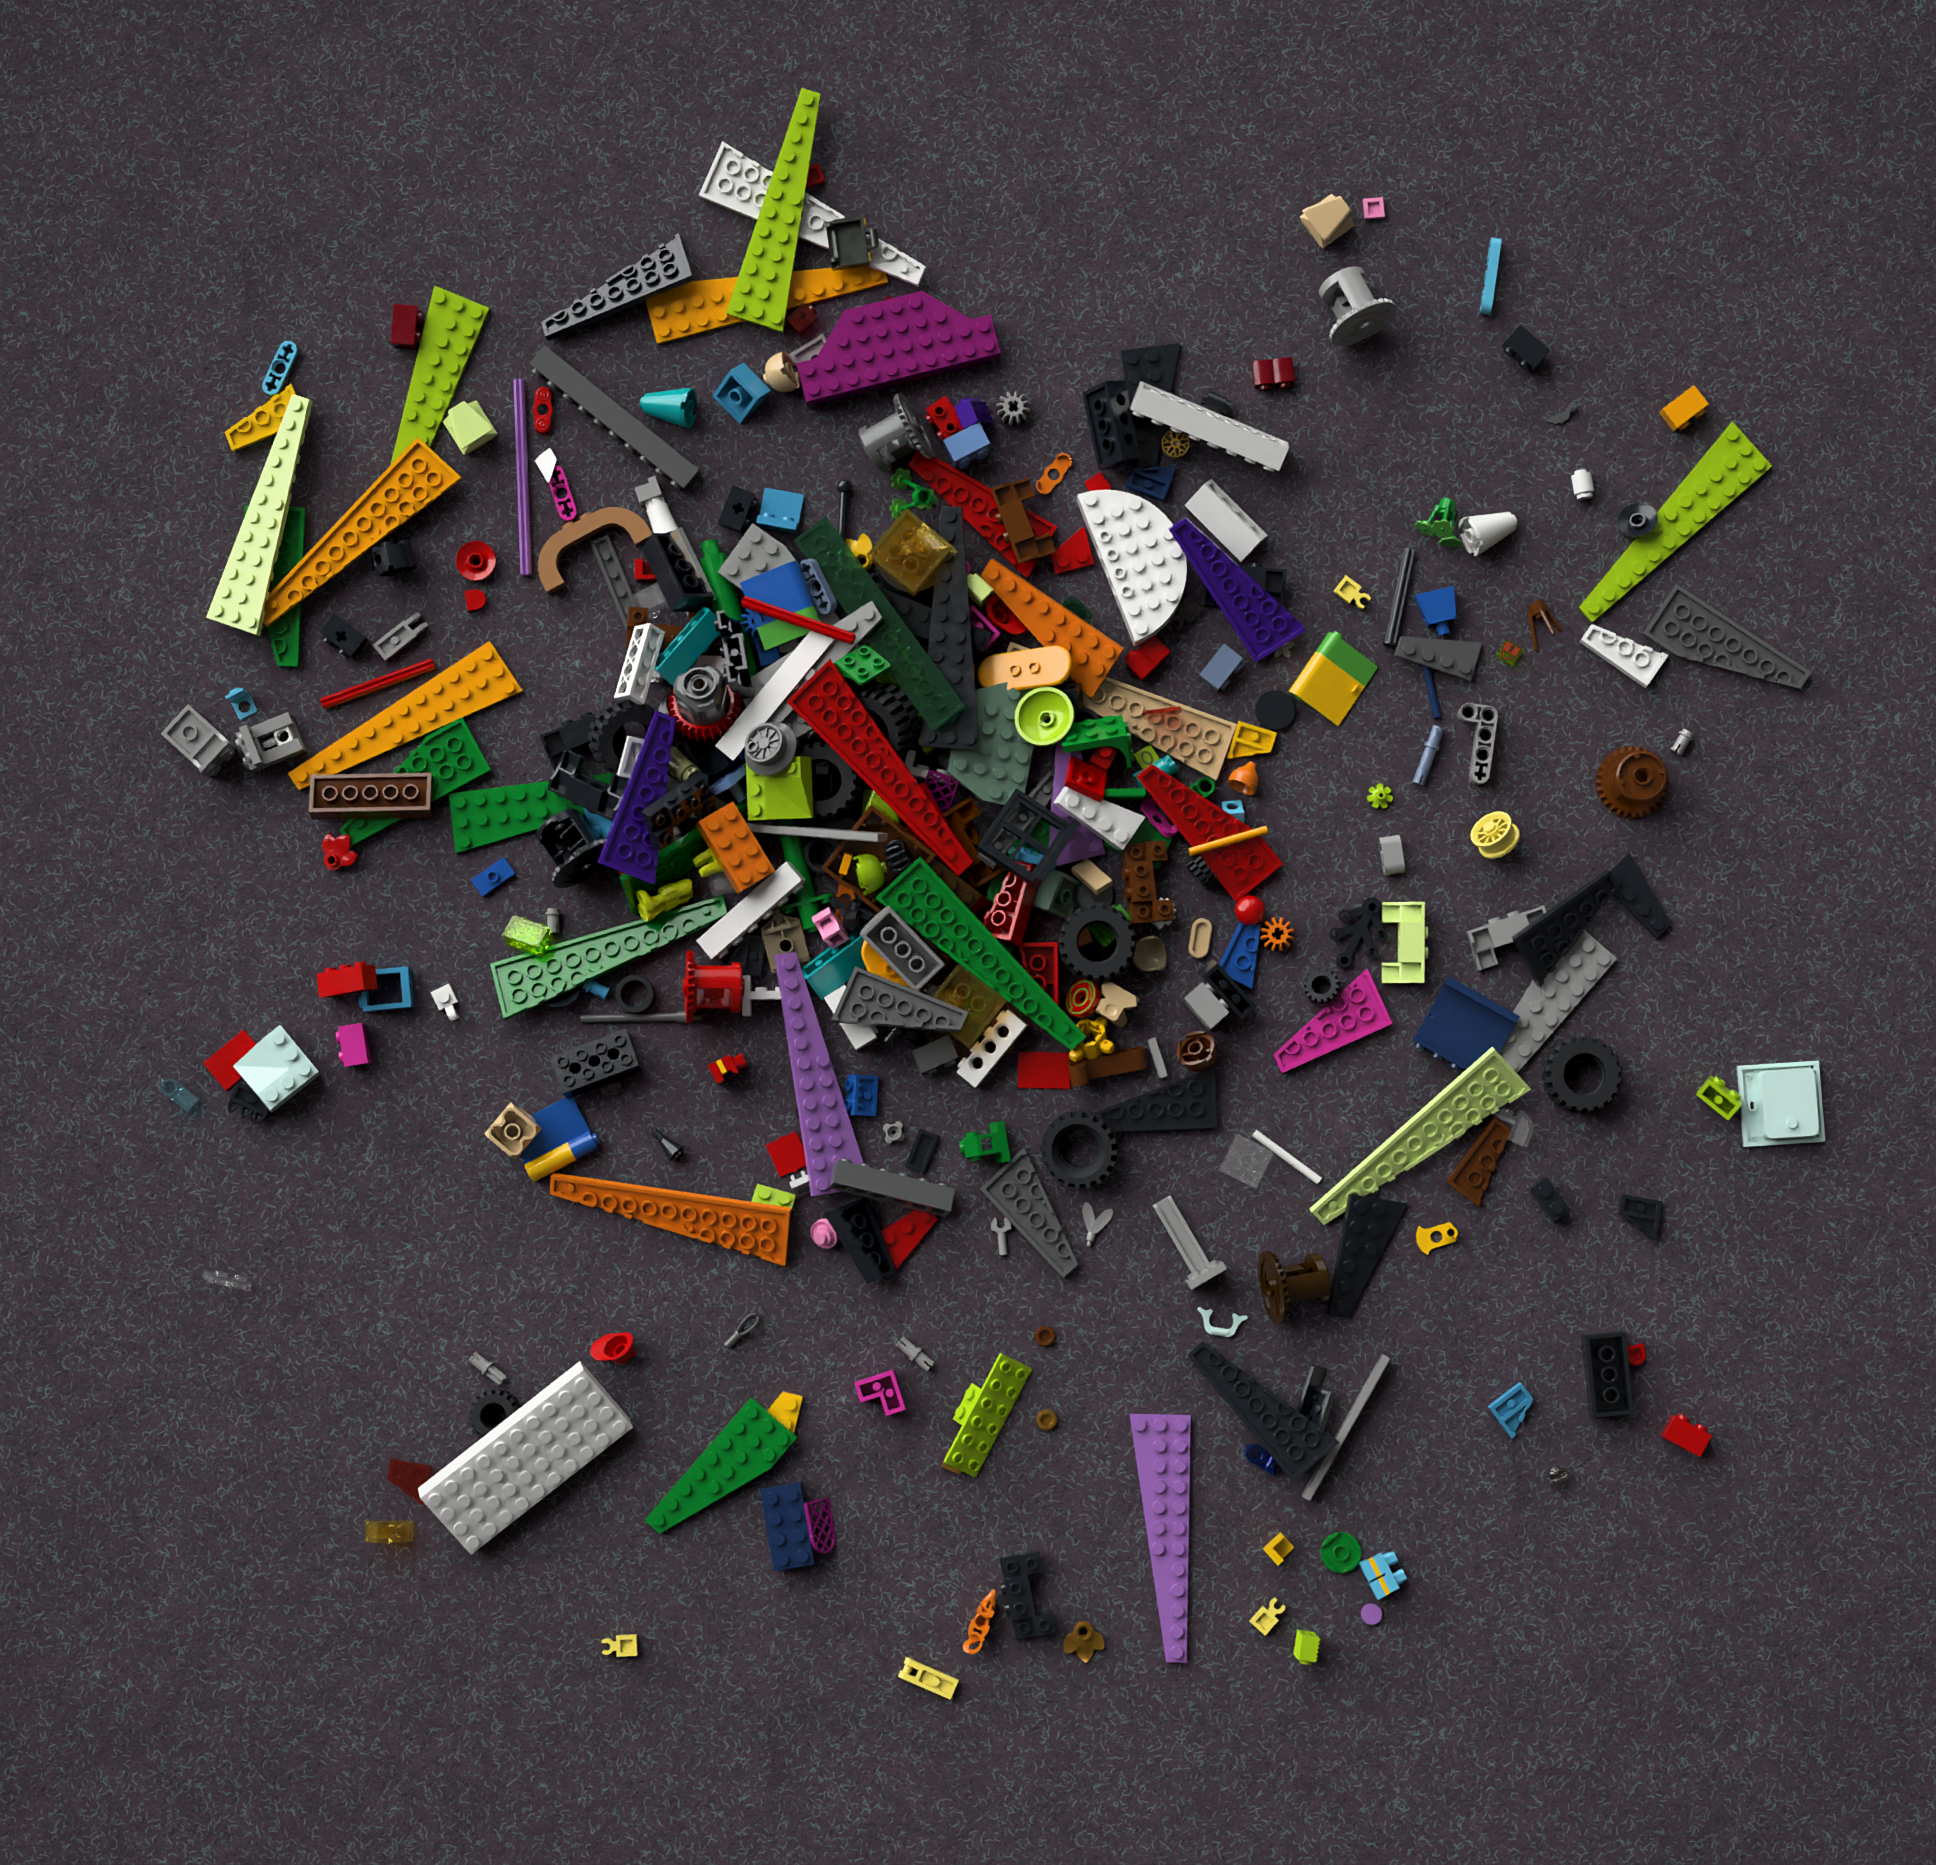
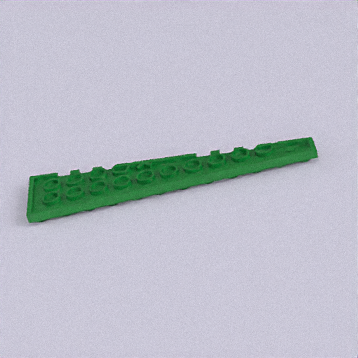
M613 774L592 775L591 777L609 785ZM549 781L449 793L455 852L458 854L538 830L547 819L566 809H577L582 816H585L582 806L574 805L570 800L547 790Z

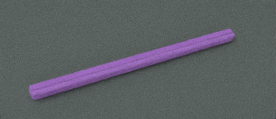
M515 379L513 385L520 574L522 576H531L525 381L523 379Z

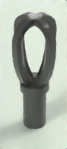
M756 1313L747 1315L739 1324L737 1330L724 1342V1345L730 1349L739 1339L760 1324V1317ZM750 1317H755V1324L746 1331L741 1332L742 1327Z

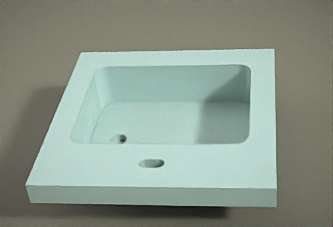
M1819 1061L1737 1066L1738 1090L1743 1100L1740 1107L1743 1147L1825 1142ZM1750 1102L1753 1103V1109L1750 1108Z

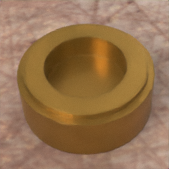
M1045 1409L1038 1413L1036 1422L1041 1429L1050 1430L1056 1425L1057 1418L1053 1411Z

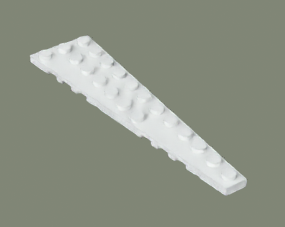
M722 141L699 193V197L757 221L773 172L768 171L760 166L759 163L754 160L752 161ZM806 193L799 238L829 250L825 222L842 219L845 216ZM866 234L867 245H871L870 235ZM878 238L879 247L868 251L871 256L869 267L919 286L926 266Z

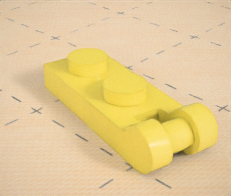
M909 1657L905 1658V1666L903 1670H900L898 1677L951 1700L959 1679ZM912 1668L918 1670L916 1676L910 1674Z

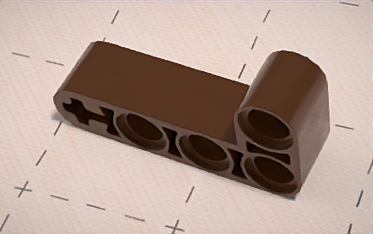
M1144 1046L1114 1050L1112 1053L1103 1052L1093 1059L1082 1057L1076 1062L1071 1059L1067 1060L1072 1086L1086 1085L1090 1083L1089 1079L1142 1070L1148 1067Z

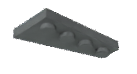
M1401 636L1394 657L1469 682L1472 679L1482 643Z

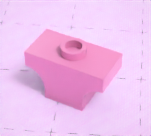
M829 907L811 917L823 940L832 950L849 940L847 935L849 933L848 929L843 927V922Z

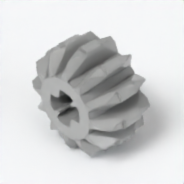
M1018 391L1014 392V396L1007 392V399L1001 396L1000 401L1002 403H997V408L1001 409L997 412V415H1004L1001 419L1002 422L1009 419L1010 426H1012L1013 420H1016V424L1020 425L1019 418L1024 421L1027 420L1025 414H1029L1030 409L1026 407L1030 405V402L1024 401V394L1018 398ZM1010 405H1017V411L1015 412L1013 410V412H1011Z

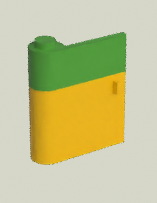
M1334 631L1333 633L1328 632L1288 692L1299 701L1307 703L1333 724L1339 726L1378 666L1346 643L1340 633Z

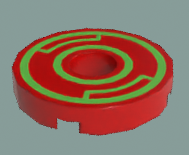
M1085 979L1075 982L1065 997L1066 1011L1079 1019L1092 1014L1096 1003L1099 1004L1101 991L1099 986L1093 981H1086Z

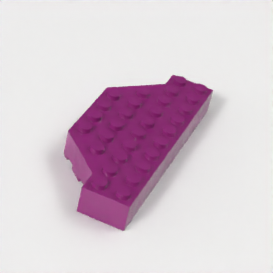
M920 291L845 310L817 357L796 364L806 405L809 407L998 359L1001 352L991 315L970 319L929 294Z

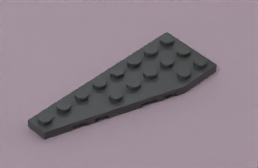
M1675 584L1642 634L1675 657L1797 690L1802 688L1811 674L1809 670L1677 584Z

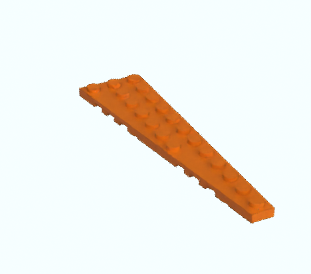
M552 1173L551 1195L573 1202H580L586 1206L603 1208L606 1212H616L629 1219H639L645 1224L691 1238H697L707 1243L714 1242L727 1249H737L742 1251L743 1254L760 1256L763 1260L785 1266L787 1263L791 1218L790 1207Z

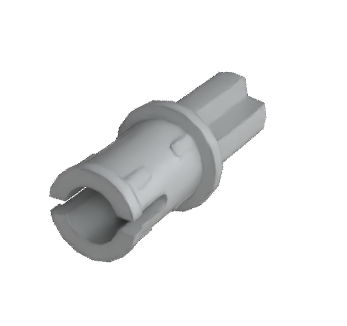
M477 1351L473 1354L474 1356L470 1357L468 1362L482 1372L481 1375L485 1374L497 1385H501L504 1382L506 1375L494 1367L493 1362L489 1363Z

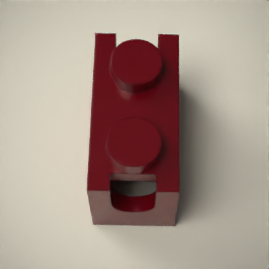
M393 304L390 344L393 347L417 349V343L420 344L421 332L419 331V324L423 323V312H420L417 305Z

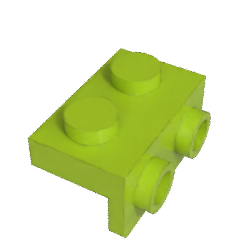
M757 1184L751 1202L790 1207L792 1211L796 1196L792 1193Z

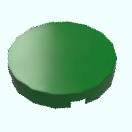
M1335 1532L1327 1536L1323 1541L1320 1549L1321 1559L1324 1565L1331 1571L1347 1573L1359 1564L1361 1547L1357 1539L1351 1534Z

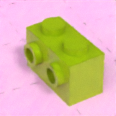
M1710 1075L1699 1088L1696 1095L1725 1119L1729 1120L1741 1107L1743 1102L1742 1096L1734 1089L1730 1091L1725 1087L1726 1083L1717 1076L1714 1078Z

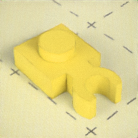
M1345 575L1333 591L1348 604L1354 600L1356 606L1361 610L1365 606L1360 603V599L1364 598L1367 601L1371 599L1368 594H1361L1359 590L1362 587L1347 575Z
M1275 1597L1271 1599L1268 1609L1262 1606L1250 1619V1622L1264 1635L1279 1621L1275 1615L1285 1610L1284 1605L1279 1609L1274 1608V1603L1277 1601Z
M637 1634L616 1635V1641L610 1638L602 1640V1643L610 1645L609 1650L602 1651L604 1655L611 1654L613 1651H616L617 1657L638 1655Z

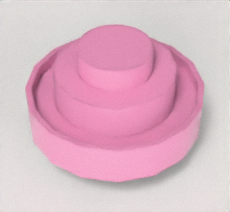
M819 1219L812 1225L811 1237L818 1246L831 1248L837 1244L839 1237L827 1219Z

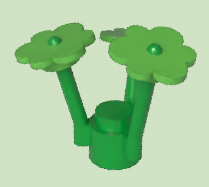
M898 468L895 474L892 475L891 479L894 489L901 488L905 490L907 485L915 489L912 494V503L907 504L905 500L901 501L899 498H895L892 501L893 505L890 506V511L892 512L893 519L903 521L910 514V508L918 507L919 509L926 508L929 510L932 508V505L937 503L938 499L934 495V490H927L925 487L914 484L908 469Z
M1442 498L1439 505H1435L1427 521H1417L1414 525L1420 532L1430 537H1433L1434 533L1438 537L1444 536L1445 538H1441L1439 541L1440 545L1459 547L1462 543L1456 536H1453L1456 503L1450 498ZM1438 513L1439 517L1443 519L1441 521L1436 520L1434 521L1433 525H1431V522Z

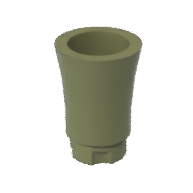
M671 747L669 775L680 782H684L696 772H701L678 748Z

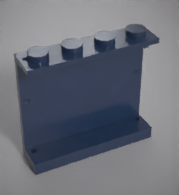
M1448 976L1412 1040L1415 1041L1414 1046L1423 1051L1426 1048L1433 1052L1432 1056L1440 1061H1443L1444 1058L1450 1061L1451 1064L1449 1066L1461 1071L1463 1068L1466 1070L1491 1047L1499 1053L1520 1016Z

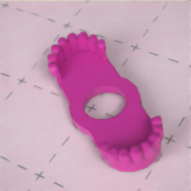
M1150 797L1144 798L1140 809L1149 822L1163 836L1170 838L1175 835L1178 829L1175 825L1171 826L1166 817L1156 809V801ZM1153 816L1159 817L1162 823H1157Z

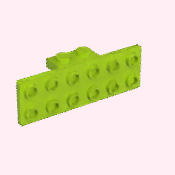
M1000 1353L982 1388L971 1383L965 1392L960 1406L956 1409L953 1420L961 1424L962 1427L947 1453L944 1463L973 1477L977 1476L1032 1371L1030 1367Z

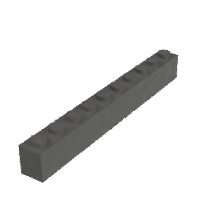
M545 345L529 363L533 368L531 372L539 379L543 376L548 380L546 384L554 391L559 389L564 393L562 397L569 403L574 401L579 405L577 409L585 416L590 414L597 426L600 428L605 426L610 430L608 434L616 441L621 439L625 443L623 446L631 453L636 451L641 455L639 459L647 466L652 464L656 468L654 471L662 478L667 476L672 480L670 484L678 491L680 489L686 491L699 476L700 471L698 468Z

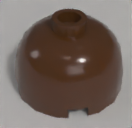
M1194 1031L1185 1035L1186 1039L1182 1043L1180 1041L1176 1049L1179 1061L1186 1069L1193 1072H1203L1211 1068L1216 1062L1218 1048L1213 1037L1205 1031Z

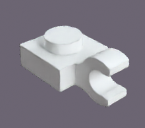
M450 984L431 992L439 1011L445 1009L451 1021L459 1018L453 1006L458 1003V1000Z

